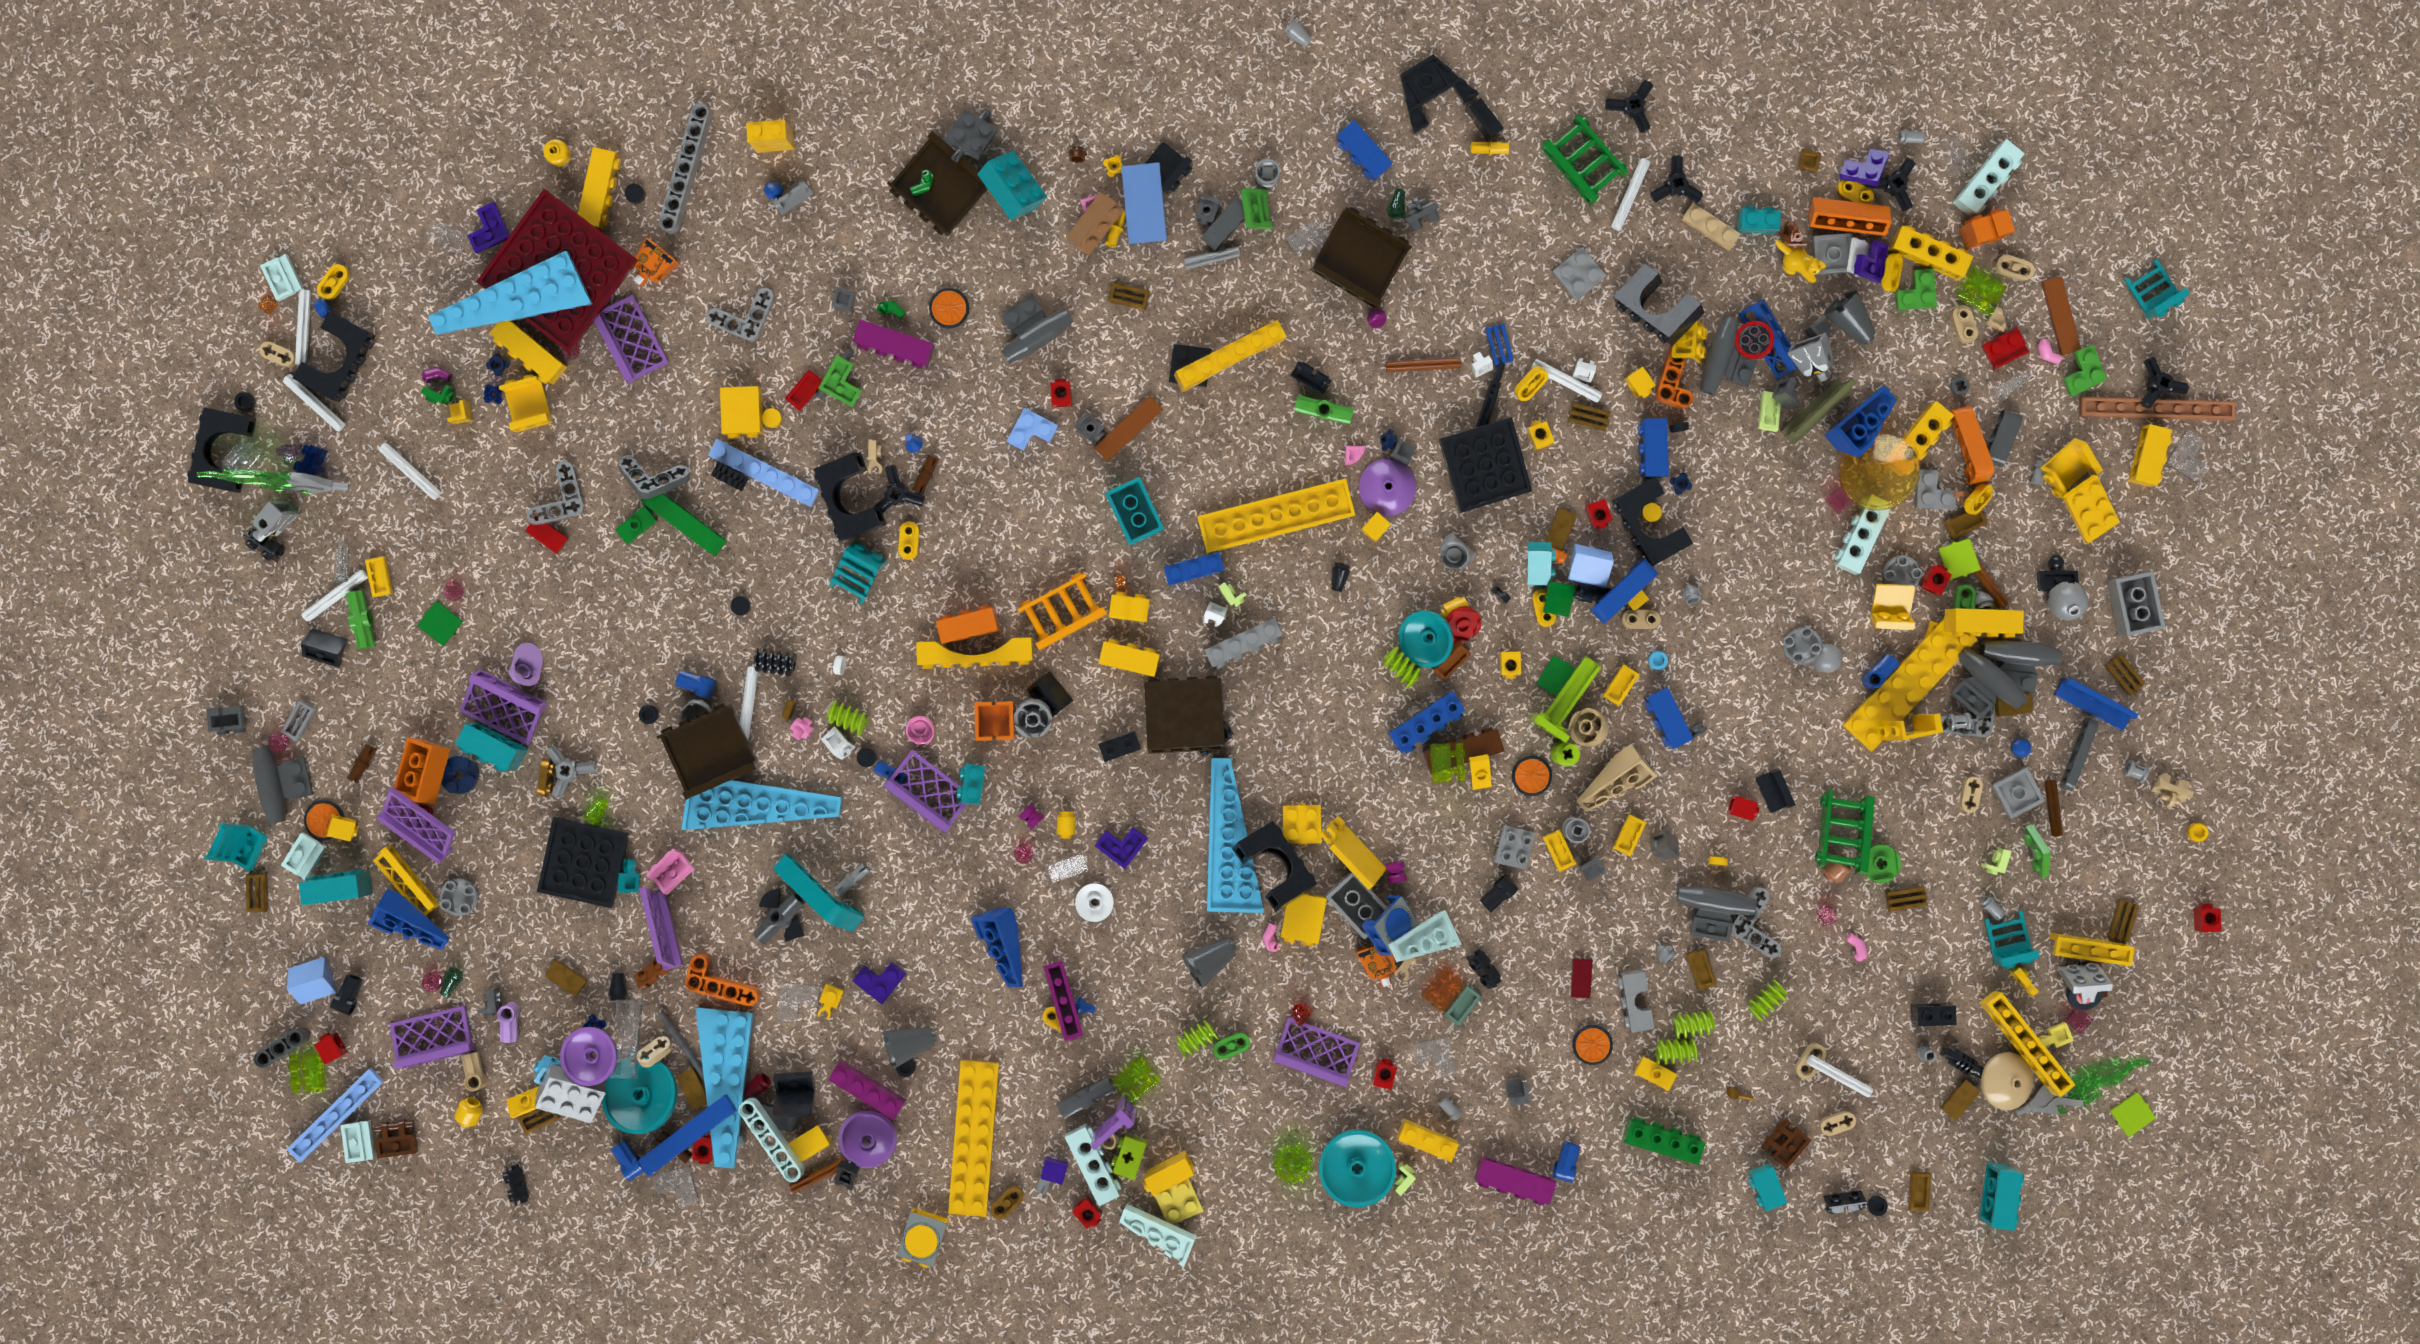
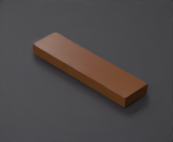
M2060 276L2042 281L2041 284L2060 355L2074 353L2080 350L2081 346L2063 278Z
M1149 396L1098 443L1094 449L1108 462L1159 415L1163 409Z

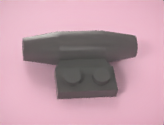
M1032 294L1001 315L1010 331L1017 335L1001 352L1009 364L1031 355L1057 338L1074 321L1066 309L1044 318V311Z
M1724 317L1712 339L1703 366L1700 391L1705 394L1715 395L1724 376L1730 382L1743 387H1749L1758 359H1747L1738 352L1735 345V337L1739 321L1736 319Z
M1991 640L1982 641L1980 646V654L1982 656L2003 662L1999 668L2012 678L2023 692L2028 693L2035 692L2038 676L2035 666L2059 665L2062 660V651L2060 649L2039 643Z
M1968 647L1958 656L1959 661L1972 677L1964 679L1950 694L1980 720L1994 707L1997 697L2016 709H2020L2029 699L2012 678L1986 657Z
M269 746L252 749L254 778L260 803L269 824L286 821L285 798L298 799L313 795L305 758L286 761L277 767Z
M1679 886L1677 892V902L1698 909L1692 921L1690 934L1693 936L1730 942L1733 925L1730 915H1755L1757 900L1736 892L1703 886Z

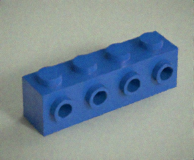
M1450 691L1387 734L1399 752L1403 753L1405 751L1407 754L1416 748L1414 745L1419 741L1424 743L1430 739V734L1435 730L1440 732L1447 727L1446 723L1450 720L1455 722L1463 717L1462 712L1465 709L1454 692Z

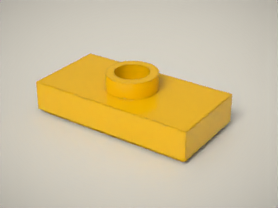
M386 556L365 560L372 597L376 598L393 594Z
M1622 664L1602 697L1619 707L1640 674Z
M1488 754L1470 757L1472 789L1492 787Z
M1628 814L1612 849L1631 857L1647 822Z
M1560 829L1542 837L1558 872L1576 865Z
M1643 1055L1634 1071L1638 1076L1667 1091L1670 1090L1678 1075L1660 1064L1657 1065L1656 1062Z
M539 1086L506 1100L511 1118L514 1119L537 1109L535 1108V1095Z

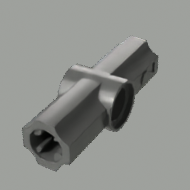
M793 892L778 908L769 910L767 919L754 931L753 935L755 938L766 945L780 929L788 928L792 922V917L805 905L804 900L797 893Z
M1108 1076L1104 1077L1092 1085L1088 1084L1078 1089L1073 1095L1058 1102V1109L1065 1119L1081 1109L1085 1110L1098 1103V1100L1115 1092L1114 1085Z

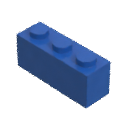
M1355 120L1337 135V146L1343 152L1346 150L1349 153L1351 162L1363 169L1362 173L1368 180L1372 179L1375 182L1392 167L1393 162Z
M1667 418L1643 419L1641 424H1638V435H1641L1638 453L1639 455L1642 454V462H1639V473L1642 474V478L1668 477Z
M1220 552L1165 566L1164 571L1168 585L1173 586L1224 572Z
M1664 687L1644 697L1646 700L1644 706L1648 713H1652L1654 717L1652 722L1657 730L1660 729L1663 735L1661 740L1665 747L1675 749L1694 739L1668 687Z

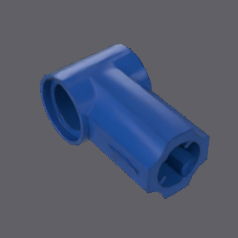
M1886 653L1869 672L1862 676L1864 687L1872 689L1882 686L1884 680L1899 666L1898 661ZM1871 675L1876 677L1874 685L1870 682Z
M680 670L675 686L695 692L698 696L711 699L717 680Z
M626 1139L611 1149L621 1165L623 1176L628 1181L633 1180L644 1172L638 1163L641 1157L636 1156Z
M1564 1141L1559 1160L1554 1165L1553 1178L1570 1183L1573 1182L1576 1174L1575 1165L1581 1148L1579 1145Z

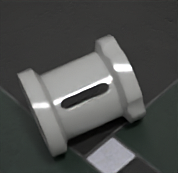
M1948 714L1947 726L1949 731H1954V729L1958 728L1970 730L1972 726L1970 714Z
M2129 760L2123 769L2124 776L2136 778L2141 783L2145 782L2150 773V768L2137 765L2133 760Z

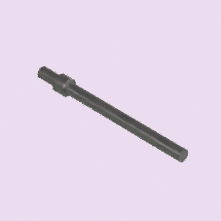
M662 1011L657 1016L666 1027L665 1031L668 1035L671 1034L704 1081L702 1064L677 1031L678 1027L676 1024L672 1023L665 1012Z

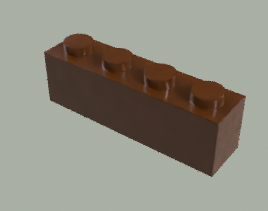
M1492 727L1482 729L1481 734L1474 735V732L1463 735L1464 739L1456 741V738L1445 740V744L1438 746L1437 743L1426 746L1427 750L1423 751L1429 773L1432 774L1468 763L1470 757L1486 754L1492 756L1505 752L1498 729L1493 730Z

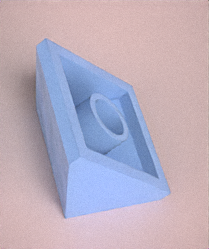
M1574 544L1568 579L1606 588L1614 563L1612 552Z
M326 956L288 968L287 990L300 1005L338 993Z

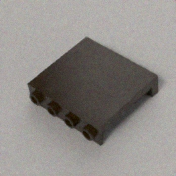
M931 131L927 136L928 141L893 182H888L887 184L891 188L889 190L891 194L896 198L902 197L905 200L904 204L911 211L915 208L920 213L918 216L925 223L930 221L934 225L933 229L942 236L944 233L948 237L986 193L988 188L977 175L979 170L963 157L960 158L959 162L953 161L951 157L956 151ZM924 170L930 171L934 178L930 190L913 196L910 187L920 184L921 173Z
M1346 207L1341 212L1309 270L1375 309L1381 304L1385 291L1412 246L1408 244L1409 241L1400 236L1397 238L1392 235L1393 232L1390 229L1377 226L1375 220L1359 215L1360 212L1357 209Z
M1207 676L1206 679L1188 677L1187 680L1169 678L1167 681L1151 679L1148 682H1144L1148 754L1225 750L1221 678Z
M725 703L714 707V712L709 714L706 710L697 714V719L690 721L688 718L679 722V727L675 729L670 726L660 730L662 734L657 736V739L661 738L685 791L682 794L685 800L759 768V764L731 704L728 706Z

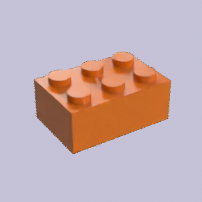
M984 605L977 607L978 611L975 612L968 609L958 612L959 616L954 617L951 614L940 616V620L936 621L941 644H949L1001 631L996 608Z
M407 737L394 788L414 802L436 804L450 748L427 740Z

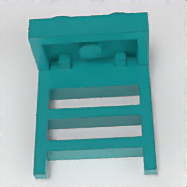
M2158 259L2153 261L2156 268L2132 283L2129 278L2124 279L2127 289L2131 291L2134 300H2137L2140 309L2144 311L2147 319L2154 316L2162 317L2169 312L2168 308L2173 305L2174 307L2181 305L2185 302L2184 298L2190 295L2187 288L2177 290ZM2159 271L2162 278L2138 293L2135 286ZM2164 281L2167 283L2168 288L2144 303L2141 298L2142 295Z
M854 541L844 550V554L839 561L834 576L831 578L829 586L833 587L837 584L860 597L859 603L863 604L878 572L885 566L887 559L883 558L881 554L867 549L862 543ZM843 565L869 579V582L843 569ZM841 575L845 577L846 579L864 588L865 591L863 592L862 590L856 588L848 582L840 579L838 576Z
M220 823L218 826L220 829L204 859L234 862L245 870L252 871L269 836L250 825Z
M2022 910L2018 911L2019 918L1990 925L1989 918L1984 919L1985 930H1987V938L1991 947L1990 951L1993 955V963L2002 966L2004 969L2013 968L2016 963L2021 962L2022 964H2030L2034 962V959L2040 958L2039 951L2031 948ZM2018 923L2021 924V930L1995 936L1992 934L1993 929ZM2022 934L2024 936V941L1999 947L1995 946L1994 941Z

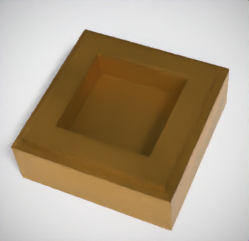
M1802 149L1797 169L1816 173L1821 153Z
M792 699L786 701L781 718L791 720L797 701Z

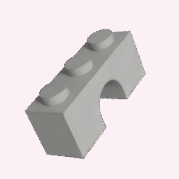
M1635 970L1619 973L1620 978L1617 979V984L1623 994V997L1620 998L1622 1009H1625L1626 1016L1623 1017L1625 1028H1628L1631 1033L1654 1029L1652 1010L1648 1007L1637 1008L1635 1006L1636 995L1640 992L1648 991L1645 971Z

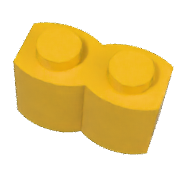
M1116 591V595H1111L1109 618L1147 622L1150 599H1146V595L1142 594L1128 597L1126 592Z

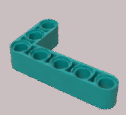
M784 853L773 867V870L831 925L853 932L865 918L864 914L855 907L838 901L789 854Z

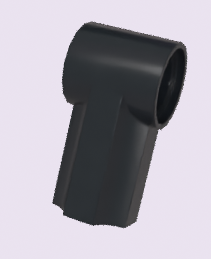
M1506 874L1494 883V887L1479 900L1490 913L1505 899L1508 900L1519 890Z
M347 974L340 991L334 996L330 1008L348 1016L351 1015L356 1007V997L364 980L358 976Z

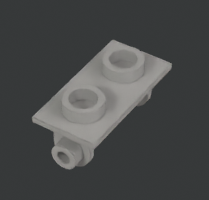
M801 178L785 189L780 197L771 200L781 215L813 195V192L804 179Z

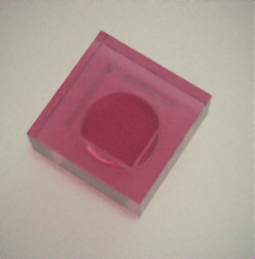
M1838 487L1825 499L1837 514H1840L1853 502L1841 487Z
M2074 1008L2064 1021L2076 1032L2082 1034L2094 1019L2083 1010Z

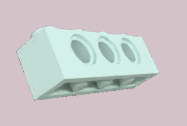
M2007 139L2000 143L1953 201V204L1969 217L1975 214L1979 215L1986 207L1984 203L1988 199L1991 200L1998 193L1997 187L2000 184L2003 185L2010 178L2009 172L2012 169H2017L2022 163L2021 158L2025 153ZM1999 161L2005 164V169L1999 166ZM1987 176L1992 177V184L1987 181ZM1975 190L1980 192V199L1975 196Z
M1872 494L1862 498L1859 504L1861 509L1858 515L1856 514L1851 521L1853 526L1850 532H1847L1842 542H1844L1842 549L1837 551L1834 557L1836 560L1835 566L1854 575L1861 573L1890 512L1892 503ZM1868 511L1873 514L1871 522L1866 518ZM1860 529L1864 530L1865 537L1863 539H1861L1858 536V531ZM1852 546L1857 549L1856 556L1850 554Z
M1087 1124L1066 1133L1065 1139L1098 1206H1101L1119 1197L1122 1187L1118 1179L1114 1180L1111 1174L1113 1169L1109 1161L1105 1162L1103 1158L1105 1153L1101 1145L1095 1151L1092 1148L1088 1151H1084L1081 1148L1082 1143H1089L1091 1146L1094 1135L1093 1128H1088ZM1097 1160L1100 1166L1092 1168L1089 1162ZM1105 1177L1108 1183L1101 1185L1098 1183V1179Z

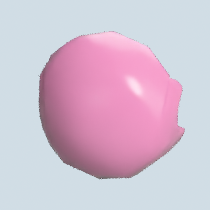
M915 716L908 721L906 734L909 740L917 745L928 744L935 735V726L928 717Z

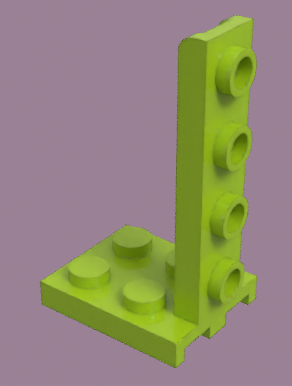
M1585 656L1546 712H1540V714L1533 713L1529 720L1559 741L1566 743L1570 736L1566 734L1568 730L1562 727L1561 724L1597 675L1601 666Z

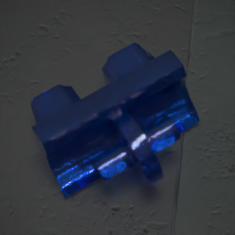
M304 445L301 452L305 457L302 462H295L293 470L297 473L317 476L319 470L325 472L326 468L322 464L328 451L314 445Z

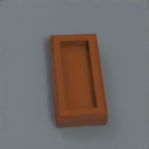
M1457 641L1453 645L1452 652L1447 660L1431 668L1445 681L1471 653L1461 642Z

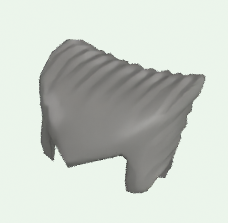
M1453 533L1448 534L1441 543L1439 553L1442 563L1446 568L1462 570L1476 557V552L1465 545Z

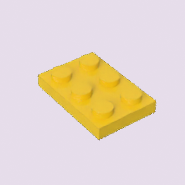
M2092 475L2062 496L2083 541L2087 544L2120 523L2096 475Z

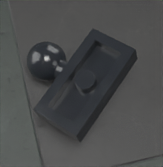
M2053 555L2048 560V565L2053 571L2037 572L2038 591H2050L2062 582H2076L2079 584L2078 571H2061V568L2064 566V559L2060 555Z

